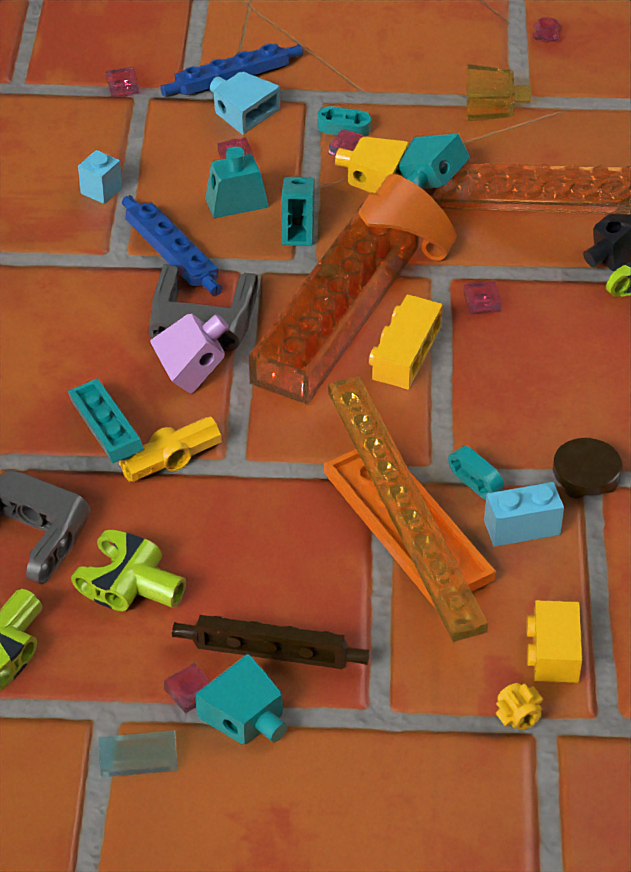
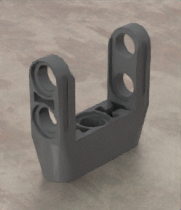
M164 264L152 300L148 330L150 337L153 339L187 314H193L206 323L217 313L229 326V329L217 339L224 351L236 349L249 327L257 295L258 275L244 273L239 277L231 308L176 302L179 292L177 286L178 266Z
M7 470L0 475V515L46 532L30 552V560L26 569L27 579L42 585L47 582L75 545L90 513V507L86 500L76 493L24 473Z

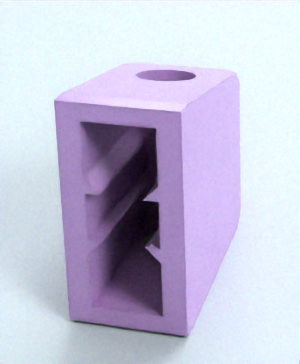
M217 313L206 323L193 314H187L155 336L150 342L171 381L192 394L224 358L225 352L217 339L229 329V326Z

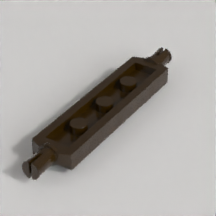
M200 615L195 625L174 622L172 628L173 638L191 639L198 649L238 655L249 654L252 657L342 669L346 662L368 665L369 649L348 647L345 635L334 634L328 631L319 632L298 629L292 626L283 627L262 624L257 621L248 622L227 619L221 616L212 617Z

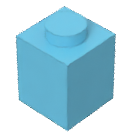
M95 150L78 165L81 194L105 204L122 189L120 160Z

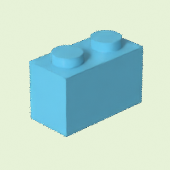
M554 482L486 493L484 523L493 547L560 535L564 506Z

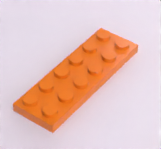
M382 438L323 463V473L435 609L495 581L496 571Z

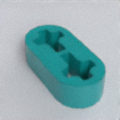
M327 106L317 112V128L326 134L362 138L371 132V116L361 110Z
M462 446L448 456V463L452 472L481 498L486 500V493L504 490V481L500 473L470 447Z

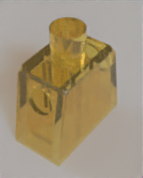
M479 65L467 66V121L510 118L513 116L514 102L530 103L531 85H514V73L511 69Z

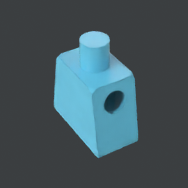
M239 72L227 81L218 76L210 84V91L214 93L216 113L241 134H245L280 110V86L246 72Z

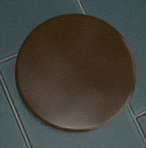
M577 438L562 444L557 449L554 455L553 473L556 480L565 488V493L569 497L578 499L584 495L611 493L617 489L621 476L622 460L612 446L593 438Z

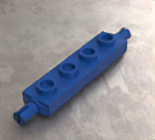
M266 44L261 49L239 52L227 59H215L210 64L200 67H188L183 72L175 74V82L160 85L161 93L164 97L178 92L188 95L210 88L212 80L218 76L227 81L239 72L255 75L289 65V59L302 56L303 50L299 44L286 49L280 48L277 44Z
M131 195L129 197L125 196L122 200V205L127 208L125 219L170 265H177L178 273L191 286L201 285L212 296L220 294L222 286L215 281L218 268L152 202L139 204Z

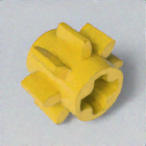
M513 683L505 687L498 695L497 705L500 709L496 712V715L505 727L511 724L513 729L526 730L535 725L541 718L542 708L539 704L544 699L534 686L528 688L526 684Z

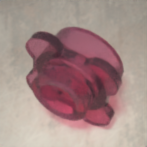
M544 17L534 24L536 31L533 32L532 37L535 40L556 42L560 39L558 32L561 31V26L557 20Z

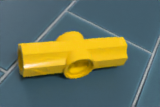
M211 416L176 431L171 427H164L151 436L149 443L143 445L144 450L135 453L129 459L120 460L119 465L128 482L137 481L163 468H166L168 471H178L189 463L192 455L221 443V433L217 423Z

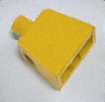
M362 137L354 151L343 148L337 150L335 165L348 168V183L351 186L376 193L386 176L390 174L402 176L398 164L409 147V142Z

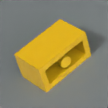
M535 600L534 615H527L526 636L533 637V644H528L527 666H534V681L579 683L582 664L579 602Z

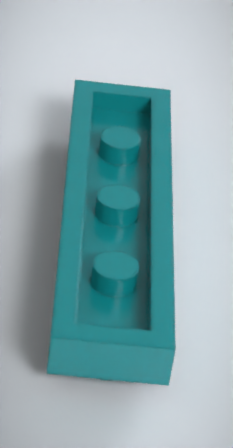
M98 378L68 391L71 402L112 463L129 459L135 453L144 450L141 439Z

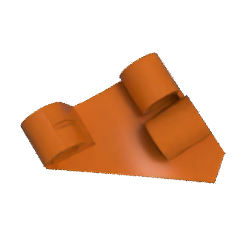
M397 174L386 176L376 193L371 192L358 212L367 227H382L386 230L390 228L399 229L424 238L422 251L428 258L435 261L445 259L457 238L453 225L437 202L415 183Z

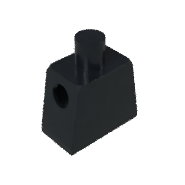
M631 197L594 226V245L583 252L584 259L591 267H595L602 262L611 271H616L631 261Z

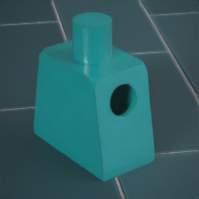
M458 133L414 137L398 165L402 176L420 188H440L470 159V155Z
M230 147L226 151V159L216 160L211 163L205 197L214 219L268 208L262 176L253 155H244V150L240 147Z
M284 178L282 189V245L312 246L315 178ZM294 218H303V225H295L292 223V220Z
M249 654L245 655L195 694L197 717L240 744H248L261 733L271 742H277L287 731V724L280 719L283 714L282 693Z

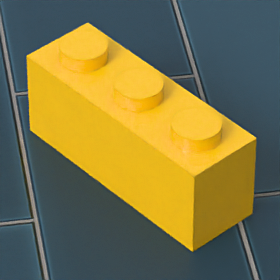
M407 294L401 306L396 305L390 326L384 327L379 346H374L370 353L369 365L373 366L372 380L407 390L410 389L442 327V303Z

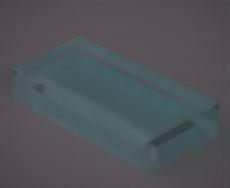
M175 730L99 737L101 778L178 771Z

